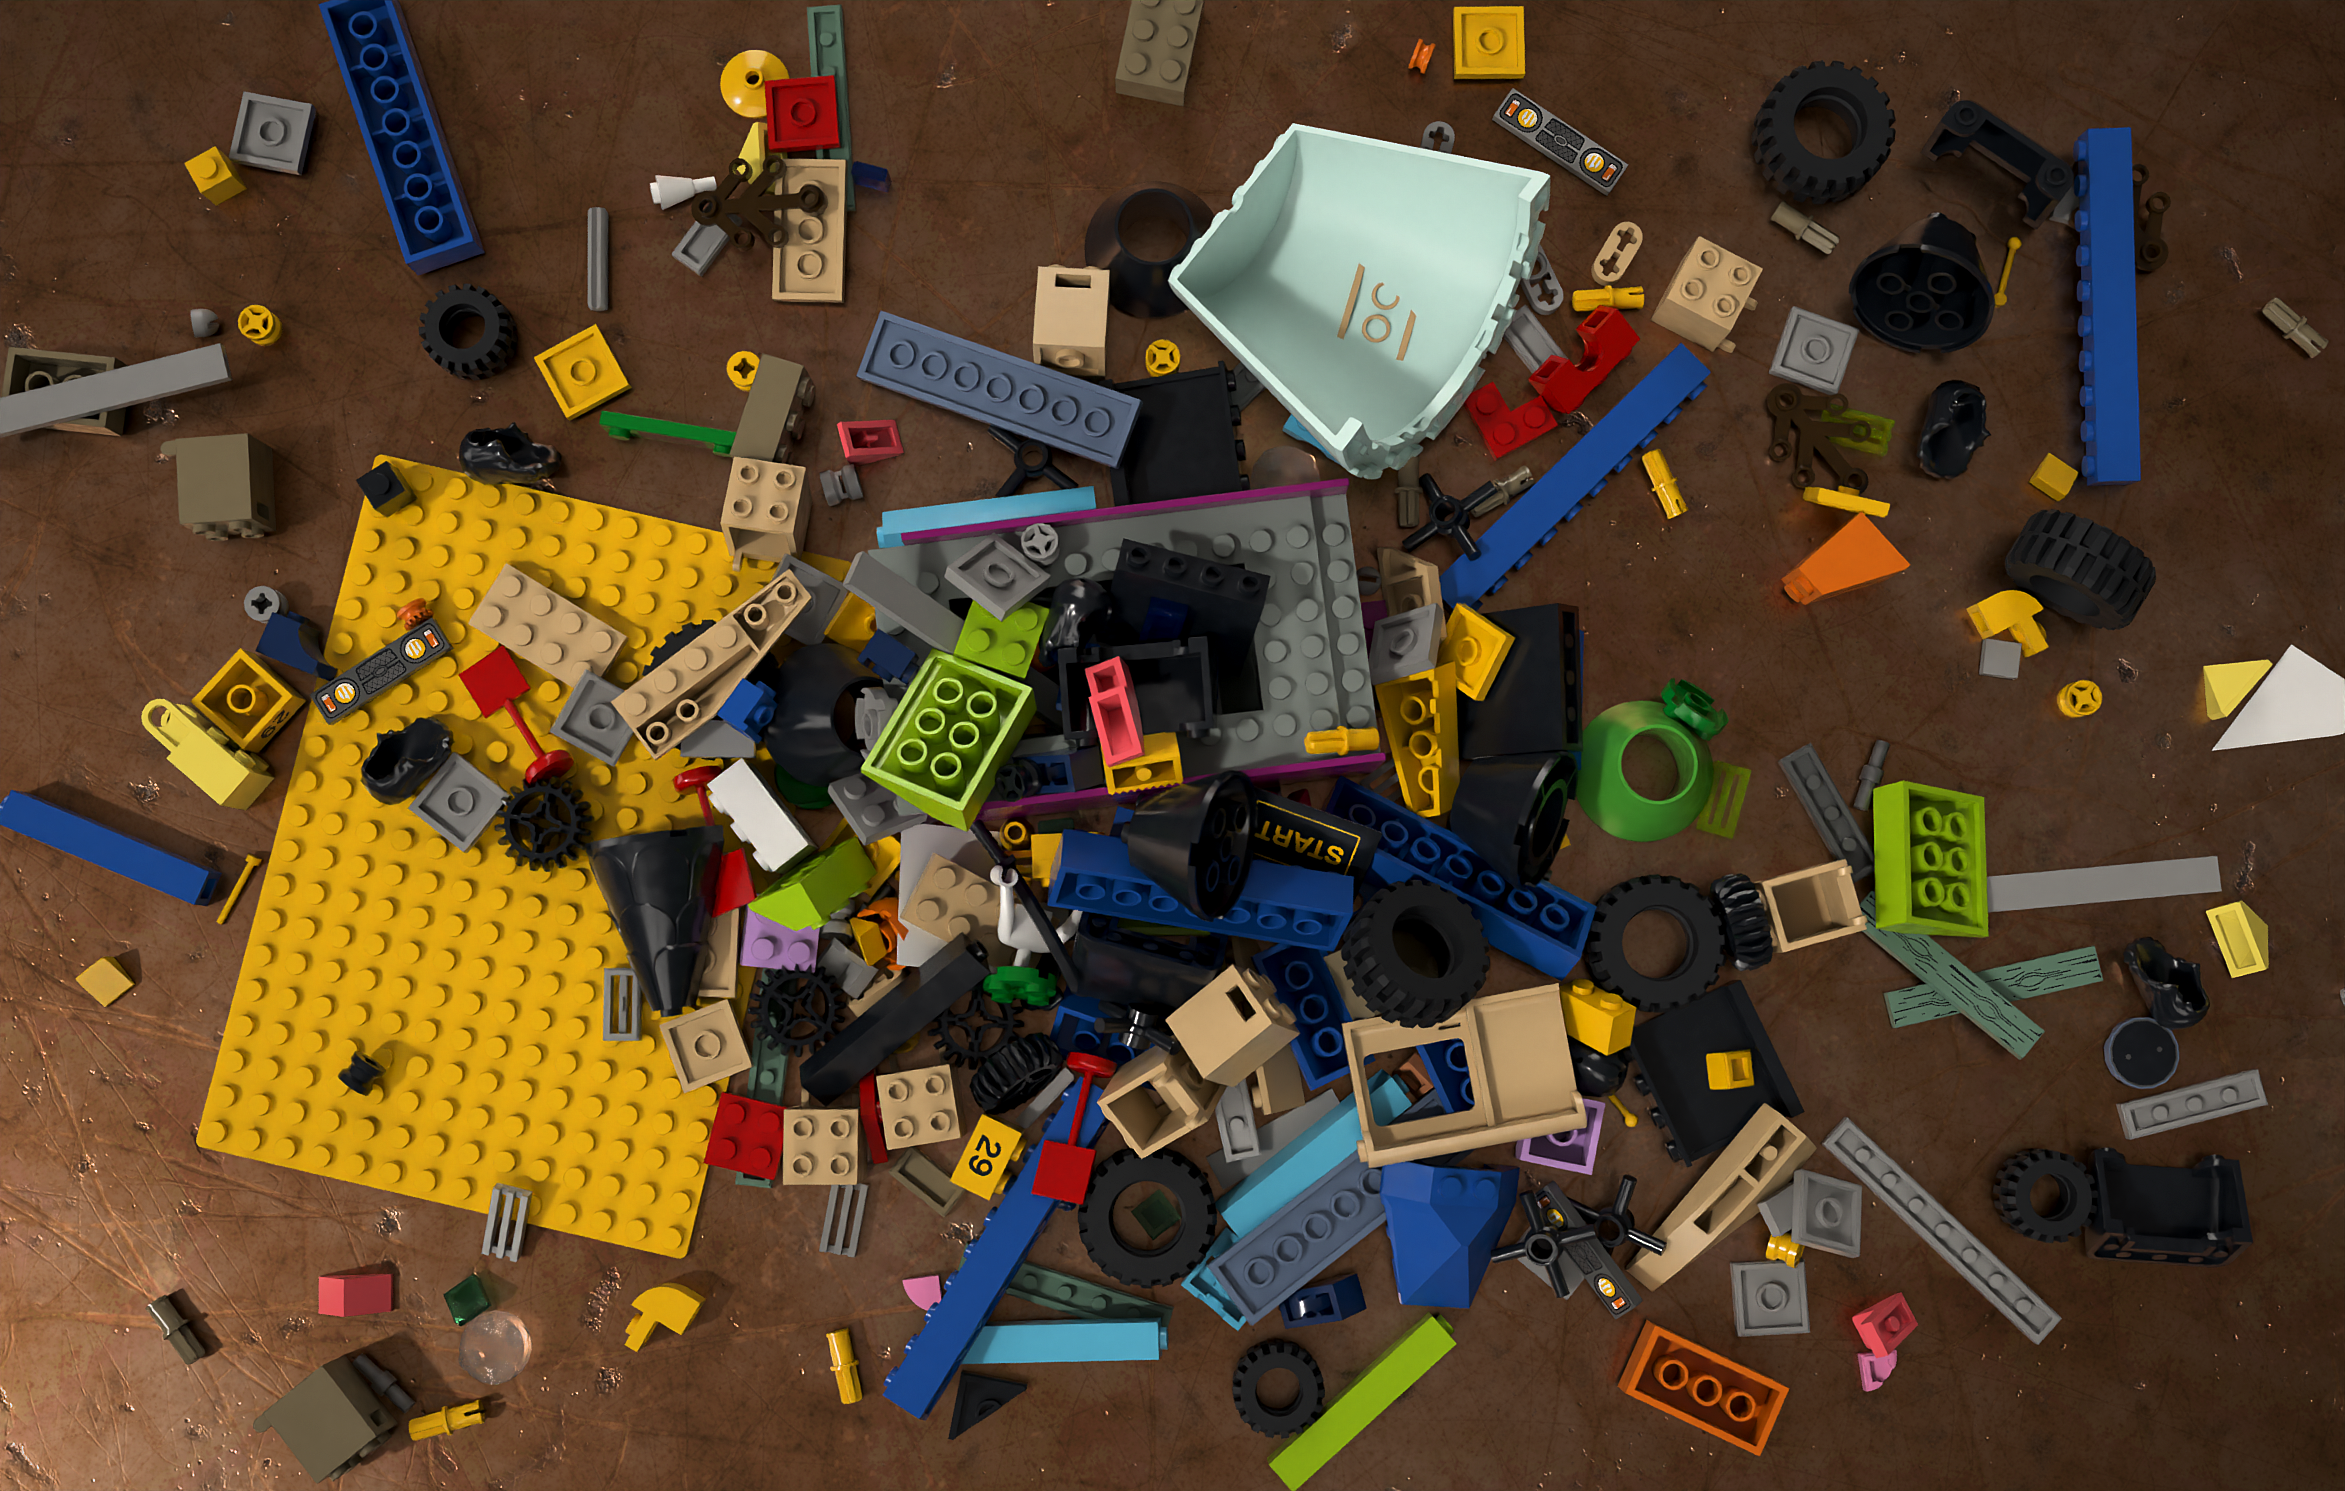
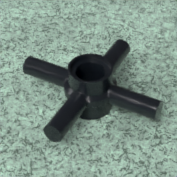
M990 425L987 432L1014 452V463L1016 466L1014 472L995 494L997 498L1013 496L1027 477L1036 478L1044 475L1062 490L1079 487L1078 483L1052 464L1050 445L1034 439L1023 442L1010 431ZM1030 451H1037L1043 455L1042 461L1036 466H1029L1023 461L1024 456Z
M1430 473L1423 474L1419 478V483L1432 502L1429 508L1431 521L1402 541L1403 545L1410 553L1440 533L1449 538H1455L1470 561L1478 559L1482 553L1467 531L1470 526L1469 512L1498 492L1489 480L1474 492L1459 500L1450 495H1444ZM1455 512L1450 520L1444 521L1448 514Z
M1099 1001L1098 1009L1111 1018H1097L1094 1023L1096 1032L1119 1033L1118 1040L1121 1043L1136 1049L1147 1050L1150 1044L1153 1043L1171 1055H1176L1180 1051L1181 1043L1167 1035L1174 1033L1165 1019H1159L1160 1012L1155 1008L1131 1002L1126 1010L1114 1002Z
M1627 1174L1623 1175L1613 1206L1605 1207L1601 1211H1597L1572 1198H1567L1584 1221L1596 1225L1599 1233L1597 1239L1610 1256L1615 1246L1622 1245L1627 1241L1662 1256L1667 1242L1634 1228L1635 1219L1628 1206L1637 1179ZM1608 1220L1614 1221L1618 1225L1620 1232L1612 1230Z
M1533 1190L1522 1192L1519 1194L1531 1229L1528 1231L1524 1242L1491 1250L1492 1261L1494 1264L1527 1256L1532 1263L1545 1266L1556 1298L1567 1296L1570 1292L1558 1262L1563 1253L1564 1246L1596 1239L1599 1237L1598 1229L1595 1224H1590L1562 1232L1555 1224L1544 1222ZM1543 1238L1548 1240L1553 1248L1548 1250L1541 1248L1537 1244L1536 1239Z

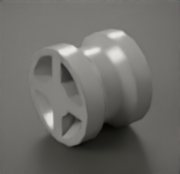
M1037 523L1029 526L1023 532L1021 545L1025 557L1040 568H1047L1058 560L1060 547L1055 529L1050 525Z
M255 587L248 592L244 600V608L248 616L264 624L268 623L272 612L284 617L288 614L289 604L285 595L270 587Z

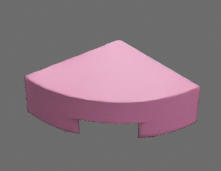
M940 1274L902 1280L909 1298L924 1310L928 1311L934 1302L940 1303L943 1298Z
M1894 1349L1888 1356L1877 1359L1873 1351L1857 1353L1863 1390L1868 1392L1879 1388L1896 1366L1897 1350Z

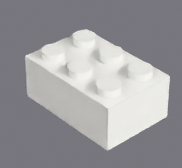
M741 758L707 784L713 792L708 796L710 801L720 813L724 812L727 816L730 815L735 822L730 825L743 842L747 841V843L753 844L757 850L753 853V856L765 871L769 870L770 872L774 871L785 874L818 849L753 763Z

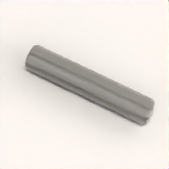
M592 207L588 210V307L593 311H605L608 309V212L605 208Z

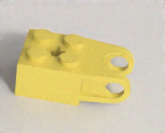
M155 699L150 701L143 709L141 719L144 727L171 752L166 759L219 805L247 810L274 779L266 771L269 765L254 753L250 755L245 753L228 735L214 727L191 707L174 704L165 699ZM164 706L167 710L161 716L162 727H157L152 722V713L156 708Z

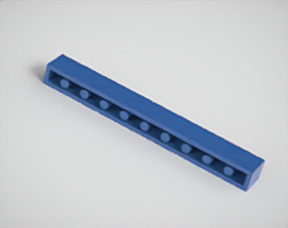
M2131 127L2087 129L2077 137L2078 140L2074 142L2073 158L2075 162H2078V175L2074 181V193L2076 197H2079L2080 209L2077 210L2075 215V229L2077 232H2080V245H2078L2076 250V264L2078 267H2081V280H2079L2077 285V299L2079 302H2082V315L2078 319V334L2080 337H2083V350L2079 354V369L2081 372H2084V385L2080 389V404L2082 407H2085V421L2081 424V439L2083 442H2086V456L2082 459L2081 468L2083 476L2087 477V486L2130 485L2141 481Z
M1680 343L1475 542L1482 553L1478 559L1470 561L1464 553L1439 577L1443 608L1451 615L1456 604L1461 603L1477 611L1483 605L1479 599L1488 590L1494 595L1508 581L1504 574L1511 567L1515 566L1519 570L1534 556L1529 550L1538 541L1544 546L1558 532L1554 526L1563 517L1569 522L1584 507L1579 502L1588 493L1592 497L1599 493L1609 483L1604 477L1612 469L1619 473L1633 459L1629 453L1637 445L1644 449L1658 435L1654 430L1656 426L1662 421L1668 425L1683 411L1679 404L1687 396L1693 401L1708 386L1704 380L1711 371Z
M1081 1076L1076 1083L1071 1082L1066 1087L1061 1097V1100L1064 1102L1057 1114L1051 1113L1042 1127V1132L1045 1134L1038 1145L1033 1143L1025 1153L1022 1160L1025 1166L1018 1177L1013 1175L1007 1182L1003 1190V1194L1006 1196L999 1208L994 1206L986 1216L983 1223L986 1229L979 1240L974 1238L970 1242L963 1256L966 1258L965 1263L960 1271L954 1270L950 1274L944 1285V1289L947 1292L940 1303L934 1302L924 1317V1321L927 1322L920 1335L914 1334L904 1349V1354L907 1355L899 1368L895 1366L889 1372L883 1385L887 1388L883 1396L920 1420L926 1421L1061 1202V1200L1033 1195L1031 1192L1044 1140L1063 1144L1068 1143L1083 1082V1077ZM1091 1084L1076 1144L1077 1147L1092 1150L1110 1123V1120L1104 1116L1101 1107L1097 1103L1104 1090L1094 1084Z

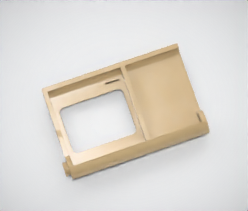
M1559 983L1471 999L1450 1019L1443 1023H1436L1433 1027L1420 1028L1418 1024L1414 1028L1400 1026V1021L1396 1020L1392 1024L1383 1020L1382 1016L1342 1023L1343 1038L1363 1139L1356 1141L1360 1163L1367 1162L1369 1168H1375L1586 1128V1112L1581 1094L1577 1091L1559 996ZM1455 1038L1461 1039L1464 1044L1474 1106L1469 1110L1384 1126L1377 1125L1374 1121L1364 1058L1367 1055Z

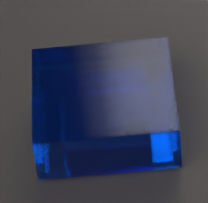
M859 161L854 162L851 175L855 184L889 192L892 181L887 169Z

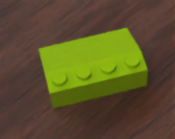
M932 648L862 765L861 773L931 817L968 832L995 785L997 770L1006 765L1037 711L1033 688Z
M1904 780L1874 788L1876 929L1904 934L1989 937L1984 797Z

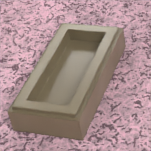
M916 1146L907 1147L888 1172L943 1217L948 1214L966 1191L965 1188L950 1182L952 1175Z

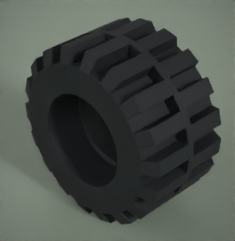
M463 283V289H460L455 284L448 286L450 292L446 294L442 290L435 293L438 299L434 303L428 300L425 306L429 311L427 314L421 313L419 319L425 325V327H419V336L424 339L421 344L424 350L429 353V356L451 375L455 374L458 378L464 380L467 379V376L472 380H481V374L483 373L488 378L496 375L493 369L497 366L503 370L507 366L504 362L506 356L512 358L515 353L511 348V344H517L518 337L513 333V331L517 330V326L511 318L512 315L509 310L486 289L480 286L476 289L472 284ZM472 316L483 317L485 320V331L480 341L469 348H454L452 336L456 326L465 318Z
M2033 1148L2030 1149V1152L2020 1151L2015 1154L2017 1159L2008 1158L2003 1163L2007 1170H1999L1996 1178L2001 1179L2000 1186L1993 1185V1193L1999 1194V1199L1994 1200V1204L1997 1209L2003 1211L1999 1215L2003 1222L2011 1224L2009 1228L2014 1232L2045 1243H2053V1241L2062 1243L2069 1241L2068 1236L2076 1238L2082 1234L2079 1229L2080 1226L2089 1227L2092 1220L2087 1217L2090 1212L2096 1214L2097 1206L2092 1205V1198H2098V1191L2090 1188V1184L2095 1183L2092 1175L2084 1173L2087 1167L2082 1162L2074 1161L2075 1157L2069 1154ZM2050 1174L2059 1186V1202L2052 1212L2040 1217L2031 1205L2030 1192L2036 1180L2043 1175Z
M1275 1339V1342L1270 1343L1267 1340L1259 1342L1260 1346L1256 1348L1252 1346L1246 1351V1356L1239 1359L1237 1369L1233 1373L1232 1392L1236 1409L1239 1411L1244 1423H1248L1251 1429L1257 1433L1259 1431L1265 1433L1266 1437L1274 1438V1435H1281V1439L1289 1438V1434L1296 1432L1298 1435L1304 1432L1303 1427L1307 1424L1311 1426L1316 1421L1315 1415L1322 1410L1325 1388L1321 1371L1316 1361L1311 1357V1354L1305 1348L1301 1349L1298 1344L1292 1341L1286 1343L1283 1342V1339ZM1274 1368H1284L1292 1371L1298 1378L1300 1385L1297 1398L1290 1405L1283 1408L1268 1407L1257 1396L1256 1386L1259 1378L1265 1372Z

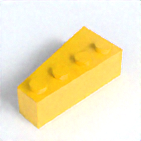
M1455 661L1437 664L1436 668L1374 685L1406 809L1423 818L1441 815L1452 810L1454 797L1460 783Z

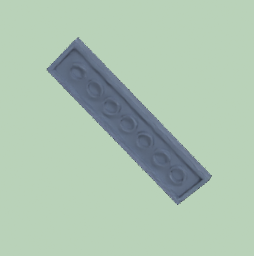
M884 311L879 313L856 377L866 382L1116 469L1120 467L1143 404L1140 399Z
M1435 1088L1427 1092L1389 1124L1446 1114ZM1475 1149L1419 1160L1431 1165L1455 1166ZM1355 1150L1337 1166L1206 1265L1251 1326L1387 1220L1385 1208L1381 1204L1379 1194L1382 1166L1369 1168L1367 1162L1360 1163L1358 1150Z

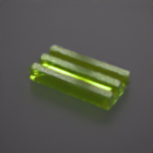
M1830 403L1831 408L1835 411H1840L1843 406ZM1847 408L1839 417L1854 421L1862 420L1869 425L1883 428L1882 431L1871 428L1870 437L1879 439V445L1867 441L1856 443L1849 438L1826 436L1832 443L1885 456L1888 451L1887 445L1891 439L1892 434L1890 433L1894 427L1895 420ZM1827 410L1822 411L1820 422L1853 424L1831 418ZM1857 425L1854 427L1853 433L1865 436L1866 430L1863 426Z
M1717 760L1713 766V777L1709 795L1700 813L1696 829L1733 839L1752 770ZM1724 770L1727 772L1711 825L1708 824L1721 773ZM1735 774H1738L1740 778L1726 828H1721L1720 825Z

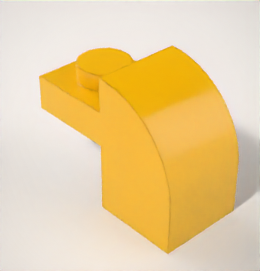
M2017 590L2002 591L1966 608L1982 639L1991 637L2008 628L2015 642L2022 643L2021 653L2024 658L2037 654L2049 647L2045 641L2047 636L2044 628L2039 622L2034 621L2032 615L2044 608L2034 597L2025 592Z
M662 1283L648 1289L631 1304L642 1311L643 1314L637 1313L629 1323L625 1332L630 1336L624 1345L638 1352L644 1348L659 1322L680 1335L688 1331L706 1298L678 1283Z

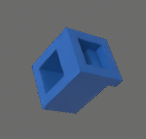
M742 678L717 715L729 726L759 744L762 737L758 733L763 726L770 722L774 710L778 706L773 700L777 693L761 681L753 685Z

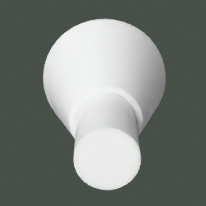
M655 175L656 182L650 183L653 203H660L662 210L689 199L697 193L715 191L717 188L714 176L692 180L691 178Z

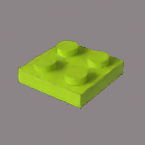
M973 600L953 656L1024 681L1050 609L1026 602L1001 622Z

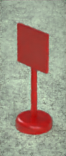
M504 645L458 674L485 718H488L505 706L537 757L525 772V778L530 787H535L536 780L542 779V777H544V781L548 784L552 775L560 778L568 772L574 763L570 753L561 749L544 753L512 701L529 691L531 687Z
M720 766L694 768L672 779L677 793L683 795L698 794L706 826L715 825L706 791L710 790L707 784L722 773ZM744 848L723 855L722 851L715 887L716 898L712 918L749 904L757 897Z
M1069 1052L1067 1056L1068 1067L1084 1074L1068 1143L1063 1144L1044 1140L1031 1194L1084 1205L1097 1151L1077 1147L1076 1144L1093 1077L1111 1078L1116 1073L1118 1065L1113 1061L1095 1055Z

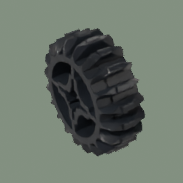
M552 775L548 784L544 781V777H542V779L536 780L535 787H530L525 778L522 780L524 791L516 786H512L510 791L515 798L513 800L506 797L501 799V802L508 806L507 811H496V816L505 820L504 824L495 825V831L506 832V835L501 837L498 843L502 846L511 844L506 850L505 855L510 858L518 855L516 860L518 866L523 867L529 862L530 870L538 871L542 864L545 872H552L555 861L559 868L564 869L567 867L565 856L572 861H577L579 856L574 849L578 847L585 850V842L581 841L582 835L593 836V831L585 829L584 824L594 822V816L583 815V812L588 810L591 804L587 801L577 803L583 797L584 792L577 789L570 793L573 783L568 780L560 786V778ZM545 795L544 801H540L538 808L530 814L521 813L523 808L532 799ZM557 797L567 805L571 815V823L563 822L559 818V805L556 804ZM546 815L547 820L560 825V827L550 826L549 829L543 828L536 823L530 822V819L539 821L540 818L545 819ZM518 824L526 825L530 829V842L534 843L532 850L523 842ZM559 833L568 834L566 840L558 848L544 853L545 847L550 845L551 839Z
M1732 873L1722 876L1721 879L1714 880L1711 883L1709 896L1715 903L1712 907L1716 914L1721 913L1725 923L1720 925L1722 935L1727 934L1728 945H1723V950L1726 952L1732 966L1739 971L1748 969L1751 971L1771 962L1773 956L1771 928L1768 925V916L1765 914L1764 906L1760 900L1759 892L1755 890L1754 883L1750 881L1748 876L1742 873L1735 875Z
M797 963L794 970L789 971L782 965V969H778L780 973L778 975H775L772 970L767 968L764 973L770 981L765 984L763 981L756 979L754 982L757 987L763 989L761 995L749 993L748 996L753 1001H759L758 1006L747 1008V1013L752 1015L759 1014V1018L749 1023L750 1027L758 1028L763 1026L764 1029L756 1037L759 1041H762L771 1036L767 1044V1048L771 1051L780 1042L782 1043L780 1054L783 1056H787L790 1047L794 1046L795 1056L802 1057L803 1045H806L809 1053L814 1054L817 1052L814 1044L816 1040L824 1046L828 1043V1040L823 1036L826 1032L833 1036L839 1034L837 1029L831 1027L832 1022L843 1023L845 1020L844 1017L835 1014V1009L846 1008V1003L834 1001V998L841 996L844 991L840 987L832 990L829 988L836 982L837 978L831 975L823 980L822 977L826 973V968L821 966L813 974L811 964L806 971H800ZM790 979H809L805 986H801L794 994H785L777 989L780 984ZM817 987L820 988L825 1000L823 1018L817 1015L811 1007V1001ZM770 997L782 1007V1016L776 1030L773 1028L768 1017ZM784 997L789 1001L793 1000L797 1003L798 998H802L801 1006L805 1009V1012L811 1015V1018L797 1013L795 1017H791L792 1009L788 1007L787 1003L782 1001V998ZM801 1021L809 1022L816 1027L812 1032L804 1036H785L789 1029L792 1030Z
M983 979L967 991L972 993L968 1009L964 1014H948L949 1006L930 1022H937L938 1028L927 1031L928 1036L939 1034L941 1037L940 1041L933 1044L935 1050L942 1048L944 1045L948 1048L942 1056L945 1061L949 1060L954 1054L957 1055L955 1060V1067L957 1068L962 1067L965 1059H968L969 1070H976L978 1059H980L981 1065H984L990 1056L993 1057L997 1051L1007 1046L1009 1039L1016 1041L1022 1037L1018 1033L1012 1032L1013 1027H1024V1021L1014 1020L1013 1015L1023 1012V1007L1011 1008L1010 1003L996 1002L1003 1017L990 1015L985 1009L982 997L983 993L989 997L992 996V993L984 990ZM975 1012H978L980 1014L979 1017H982L983 1021H991L992 1023L978 1026L975 1032L971 1029L973 1025L968 1026L967 1022L958 1021V1019H966L974 1016ZM947 1025L960 1027L964 1030L968 1050L962 1048L953 1040ZM1002 1028L1001 1035L994 1045L979 1052L984 1032L987 1029Z
M1041 1032L1028 1034L1025 1038L1020 1037L1015 1042L1008 1043L1002 1050L997 1051L993 1057L988 1058L986 1063L978 1068L977 1073L971 1079L969 1087L978 1106L982 1107L986 1114L998 1115L999 1113H1006L1009 1109H1015L1018 1105L1026 1103L1030 1098L1036 1097V1094L1045 1089L1046 1085L1055 1079V1075L1060 1073L1064 1060L1062 1059L1063 1056L1059 1051V1047L1047 1034Z

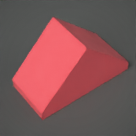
M895 420L847 421L837 424L845 457L848 463H854L855 467L899 456L904 453Z
M393 1274L319 1276V1314L348 1317L393 1311Z

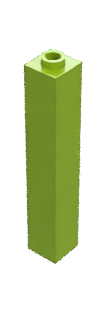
M1428 1311L1322 1408L1320 1413L1317 1412L1315 1415L1316 1421L1311 1426L1307 1424L1303 1427L1304 1432L1298 1435L1295 1432L1267 1457L1269 1466L1291 1491H1296L1457 1344L1450 1336L1455 1330L1441 1314L1435 1319Z

